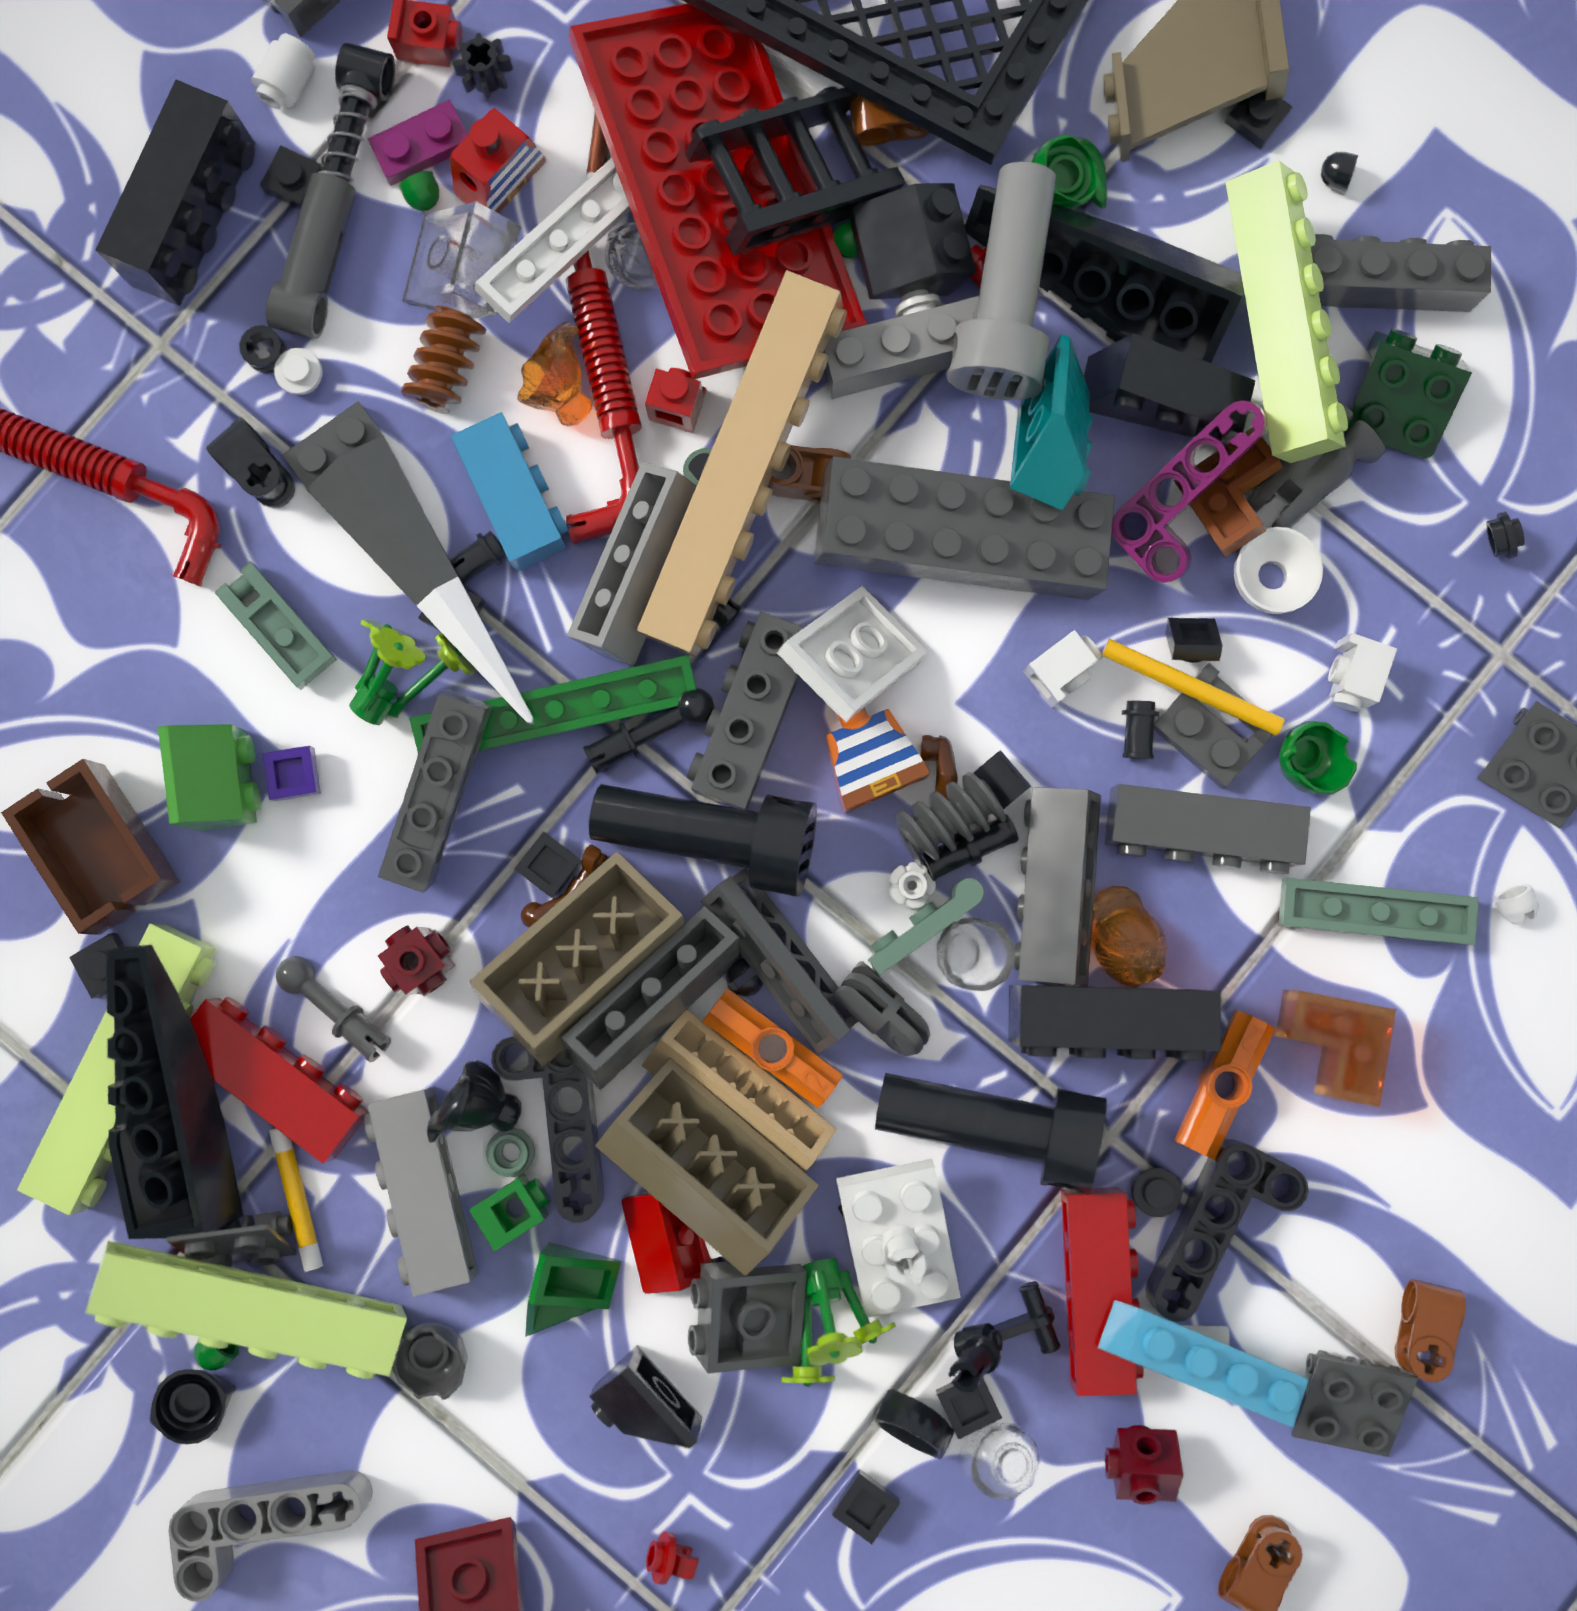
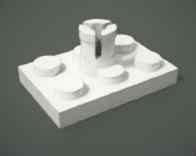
M863 586L788 639L777 652L793 671L845 722L850 720L911 670L928 653Z
M932 1158L836 1178L863 1308L868 1318L961 1298L936 1169Z

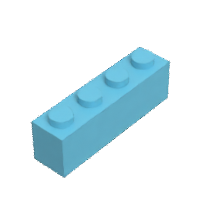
M1114 1300L1098 1346L1099 1349L1292 1428L1294 1427L1309 1380L1155 1314Z

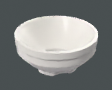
M1284 527L1267 528L1264 533L1242 546L1234 564V579L1240 595L1255 609L1270 614L1288 613L1303 607L1318 591L1323 576L1322 560L1316 546L1299 531ZM1270 563L1281 568L1284 574V582L1280 588L1269 589L1261 584L1258 573L1262 565Z

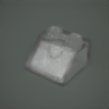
M476 201L424 214L402 301L409 305L434 310V306L438 305L461 311L473 319L499 315L474 290L475 282L517 245L521 226Z

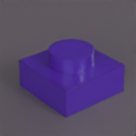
M309 745L262 753L269 800L275 802L321 794L314 747Z

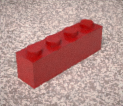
M225 997L224 1000L221 998L205 999L192 1015L190 1021L196 1032L212 1079L322 1164L334 1160L363 1123L364 1115L369 1113L368 1110L360 1105L363 1098L345 1084L340 1083L336 1087L322 1076L325 1069L312 1058L304 1054L298 1058L284 1046L287 1040L280 1033L266 1025L260 1029L248 1020L247 1016L250 1012L236 1000L230 997Z
M1119 1187L1092 1188L1090 1195L1072 1189H1060L1070 1386L1077 1396L1137 1394L1136 1379L1143 1378L1144 1367L1098 1348L1114 1300L1140 1308L1138 1298H1132L1131 1279H1137L1139 1273L1136 1249H1129L1128 1229H1135L1136 1227L1134 1201L1127 1199V1193Z

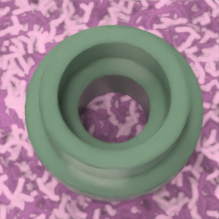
M513 1128L510 1131L497 1132L489 1140L486 1148V1158L489 1166L495 1173L504 1177H516L523 1174L532 1165L535 1157V1147L532 1139L527 1133L517 1128ZM508 1143H513L519 1148L520 1154L515 1161L506 1159L503 1154V1148Z

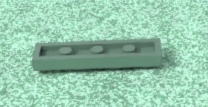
M1282 878L1278 926L1460 945H1476L1479 897Z

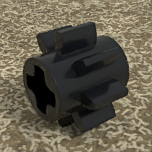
M477 33L476 38L469 40L466 44L462 42L458 44L462 59L453 61V67L456 75L463 77L462 83L467 93L475 88L479 92L484 93L486 98H489L491 92L496 91L500 87L503 89L508 87L503 72L513 70L510 56L503 55L504 48L499 38L491 42L483 38L481 33Z

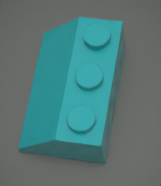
M1064 334L1060 335L1045 361L1043 391L1036 397L1023 399L1018 407L1010 480L1011 489L1060 510L1064 509L1073 494L1079 496L1083 492L1089 480L1091 470L1086 467V460L1092 447V442L1088 440V432L1093 421V415L1089 414L1090 392L1071 338Z

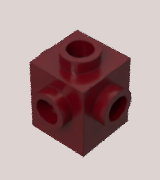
M409 925L404 926L385 940L388 948L377 955L384 965L380 969V973L386 983L396 993L402 990L405 995H414L420 992L423 997L429 995L448 980L444 974L456 966L448 956L452 953V949L444 937L436 929L431 932L426 927H416L412 930ZM411 952L416 953L419 958L418 966L414 970H411L404 960V957Z
M1143 1425L1117 1428L1113 1448H1106L1105 1474L1107 1479H1114L1117 1500H1132L1138 1504H1152L1157 1501L1176 1502L1184 1476L1177 1430L1150 1429Z

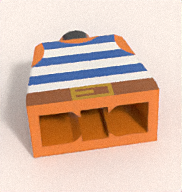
M864 707L847 722L837 714L843 728L826 735L832 768L845 813L920 782L930 775L928 767L889 709L868 716Z

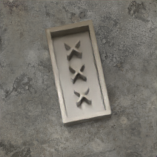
M616 851L470 979L469 983L484 1006L544 1067L564 1049L561 1037L685 924L684 917Z
M672 1058L668 1059L595 1145L745 1276L771 1252L819 1187L813 1179Z

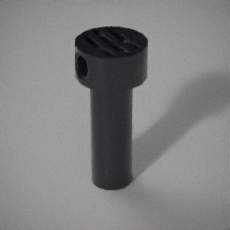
M601 784L596 790L591 805L589 836L591 840L749 868L750 888L800 897L812 856L817 821V804L767 794L760 811L755 812Z
M885 1073L878 1103L875 1130L1041 1164L1040 1185L1065 1187L1090 1195L1100 1155L1107 1098L1057 1088L1052 1107Z

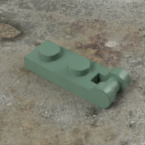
M250 561L240 570L242 575L231 585L224 583L215 591V594L298 689L302 690L337 659L275 589L261 570ZM256 590L261 596L247 607L243 599Z
M966 878L957 882L952 888L951 899L942 906L936 908L931 901L909 917L914 926L898 937L895 931L891 930L870 945L875 954L868 958L867 961L874 971L881 975L978 905L984 896V889L981 883L973 878Z

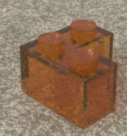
M1283 989L1275 1037L1322 1046L1314 1093L1380 1107L1396 1009L1300 990Z

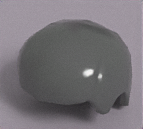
M434 1322L422 1323L408 1328L402 1334L392 1366L398 1383L413 1393L417 1399L427 1396H439L441 1400L448 1399L462 1385L468 1356L463 1338L453 1328Z

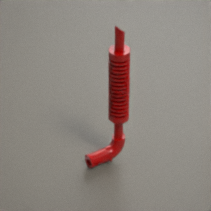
M589 250L573 264L575 272L570 274L565 281L586 366L591 393H593L592 399L595 402L594 407L597 411L596 416L599 420L598 425L601 437L604 439H614L623 478L619 480L620 498L606 501L607 506L574 515H566V523L568 526H571L568 532L574 545L582 541L611 534L639 469L632 435L642 429L607 275L603 269L593 268Z
M0 407V452L5 455L28 462L46 471L54 472L56 475L71 479L89 488L97 489L99 492L114 496L127 503H132L139 495L172 507L175 514L186 518L189 523L184 535L188 536L175 571L172 572L171 576L202 587V581L214 550L221 547V544L217 543L220 531L217 513L206 498L190 489L183 488L177 490L147 478L146 466L143 463L123 455H118V453L110 452L105 448L85 442L72 435H67L57 429L42 425L29 418H24V416L16 415Z

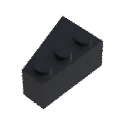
M1133 333L1088 356L1084 372V378L1090 392V413L1193 438L1232 403L1238 401L1251 402L1256 381ZM1237 412L1233 416L1237 423L1235 428L1227 435H1222L1220 429H1217L1213 436L1226 441L1234 438L1238 433L1244 432L1247 415Z

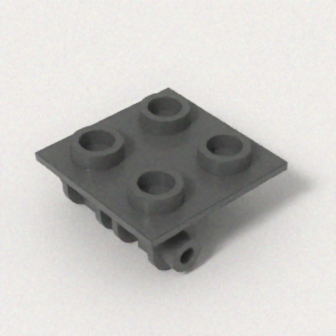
M1535 701L1529 710L1525 707L1519 710L1513 719V724L1517 725L1477 778L1558 828H1561L1577 808V725Z
M280 1211L255 1215V1222L252 1215H246L242 1221V1228L239 1219L217 1231L167 1237V1242L183 1253L186 1258L232 1267V1263L250 1261L254 1265H272L280 1262V1257L296 1255V1249L284 1240V1235H291L292 1233L290 1215L282 1216Z
M1319 1350L1317 1354L1309 1353L1306 1359V1372L1313 1375L1295 1422L1292 1437L1388 1457L1416 1386L1417 1376L1400 1372L1398 1366L1384 1367L1374 1365L1366 1359H1362L1357 1364L1356 1358L1348 1356L1343 1361L1341 1357L1328 1355L1323 1350Z

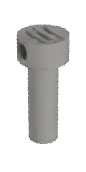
M1011 162L1003 165L999 170L976 319L961 322L954 328L952 361L950 368L947 370L948 382L957 389L972 395L1000 400H1023L1036 397L1043 391L1045 361L1050 341L1049 337L1041 330L1033 327L1056 184V174L1044 165L1033 162Z

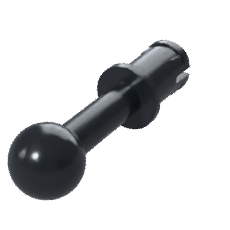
M700 688L690 691L686 690L681 694L678 706L630 730L627 729L623 722L619 724L621 728L612 734L584 746L583 749L589 760L604 754L591 761L596 774L633 754L636 758L640 757L641 755L637 749L638 746L683 723L694 726L706 723L714 709V701L711 695Z

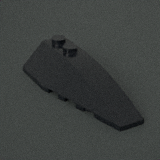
M980 185L970 209L965 228L970 237L986 248L996 188ZM1052 204L1040 288L1047 293L1051 290L1071 305L1070 310L1084 320L1088 317L1107 331L1106 336L1114 342L1133 333L1206 362H1212L1244 293L1240 272L1124 226Z
M152 944L106 950L107 1013L114 1017V1034L111 1038L107 1039V1058L115 1060V1083L108 1086V1104L115 1106V1127L108 1130V1142L128 1239H161L217 1231L241 1218L244 1214L224 1118L213 1079L196 1032L178 992Z

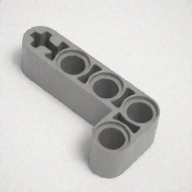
M346 1470L206 1490L195 1494L172 1515L169 1521L168 1533L176 1591L182 1598L190 1602H200L208 1599L230 1576L234 1563L232 1545L336 1531L350 1527L358 1520L372 1499L373 1489L370 1480L359 1471ZM340 1492H342L344 1499L334 1500V1498ZM288 1497H295L304 1504L306 1510L304 1516L292 1513L287 1504ZM346 1500L353 1501L351 1507H348ZM239 1504L248 1505L254 1510L256 1522H248L242 1518L239 1512ZM191 1511L203 1515L206 1519L207 1529H200L193 1524ZM196 1562H202L211 1569L212 1579H206L198 1573Z

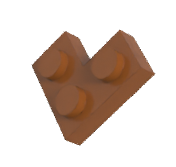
M1252 427L1244 433L1251 435L1255 429ZM1263 437L1190 505L1225 558L1266 531L1263 523L1243 496V494L1283 468L1280 460L1272 456L1271 448ZM1227 444L1231 454L1237 450L1236 445ZM1216 451L1196 465L1197 468L1202 472L1214 470L1219 464V452ZM1176 479L1173 480L1183 495L1182 485Z

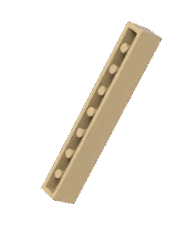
M786 270L637 628V631L642 635L694 657H697L700 648L707 650L710 646L717 628V623L712 621L719 603L722 605L727 604L735 586L736 579L731 577V573L737 559L744 561L752 546L754 534L749 532L756 514L763 516L770 503L773 489L768 488V484L774 470L781 472L789 457L791 444L786 443L793 425L800 427L807 414L810 400L806 399L805 396L811 381L818 383L825 371L828 355L823 352L830 336L837 338L844 325L847 310L842 309L843 303L840 291Z

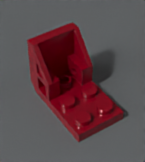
M511 1517L415 1539L419 1611H524L516 1524Z

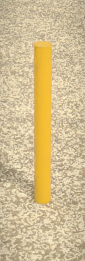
M1110 638L1102 651L1101 656L1270 734L1277 736L1284 724L1285 719Z

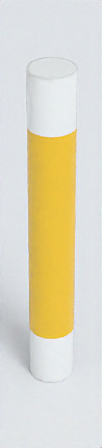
M276 1128L269 1130L304 1272L323 1267L292 1140Z

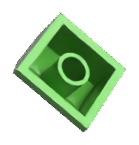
M232 724L166 725L158 727L169 824L206 831L257 823L256 810L261 809V794L257 783L252 782L250 764L255 762L256 755L253 740L250 735H246V730Z

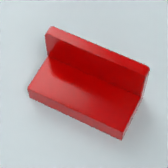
M650 1193L623 1198L621 1204L643 1292L645 1294L675 1292L691 1287L692 1280L701 1276V1264L712 1263L705 1241Z

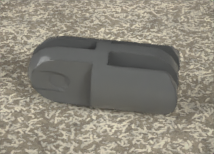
M859 961L851 974H848L841 986L832 994V998L872 1034H876L897 1053L904 1056L916 1055L922 1051L923 1045L927 1044L930 1037V1029L923 1017L904 1001L905 999L865 962Z

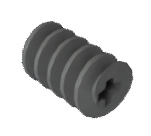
M968 772L962 776L963 788L955 782L948 783L946 785L947 799L937 791L929 795L930 808L921 801L915 802L912 805L914 819L902 810L896 814L899 835L911 857L921 869H923L922 853L925 852L934 861L940 859L937 846L939 843L942 842L952 852L957 849L955 834L959 833L968 842L972 841V824H977L984 832L989 831L988 815L991 813L1002 823L1007 820L996 795L984 780H980L975 774Z

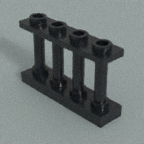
M830 86L821 90L815 96L799 100L798 97H791L782 101L776 107L760 111L758 108H752L741 113L735 119L721 123L717 119L710 120L700 125L694 131V137L685 152L689 163L711 157L738 212L736 216L737 221L726 237L733 256L849 219L848 210L852 206L896 191L905 185L906 182L898 166L880 172L877 168L871 167L846 117L851 103L858 97V94L845 87L837 89L836 86ZM829 123L856 177L854 180L841 184L840 180L833 179L808 128ZM790 134L818 189L816 192L802 196L801 192L794 191L769 141L770 139ZM751 146L778 200L777 204L764 208L760 204H755L729 151Z

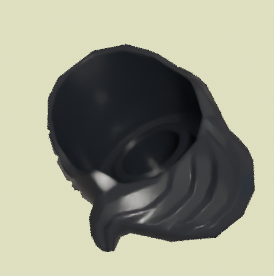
M480 1060L467 1062L463 1066L461 1077L450 1089L440 1108L436 1112L433 1111V1116L429 1120L427 1127L428 1140L431 1143L435 1142L439 1134L446 1130L474 1131L489 1125L500 1132L510 1131L517 1124L521 1116L522 1103L516 1095L505 1093L500 1076L487 1063Z

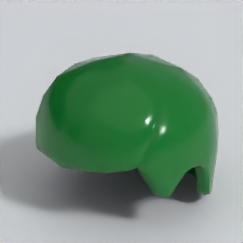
M1305 721L1291 729L1285 735L1279 754L1280 768L1284 777L1298 790L1316 794H1335L1347 787L1357 770V762L1348 755L1347 744L1349 738L1340 731L1335 730L1327 722Z

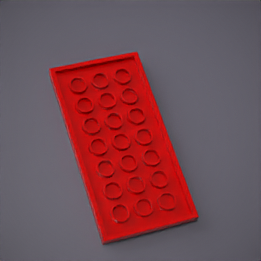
M688 3L570 26L568 38L691 378L699 379L747 366L786 270L841 292L842 309L847 310L841 332L867 325L840 250L834 243L833 231L830 225L733 256L726 237L737 221L736 216L738 212L711 157L689 163L685 155L694 137V131L703 123L714 119L719 120L721 123L735 119L749 109L758 108L760 111L776 107L784 101L763 43ZM790 134L770 139L769 141L794 191L801 192L802 196L816 192L815 183ZM751 146L729 151L755 204H760L762 208L777 204L778 200Z

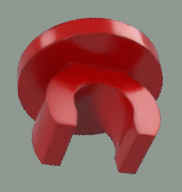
M662 1532L658 1540H653L650 1543L647 1551L646 1569L648 1572H652V1579L655 1584L665 1585L670 1579L671 1574L683 1579H694L699 1558L691 1556L692 1547L676 1544V1537L672 1532Z

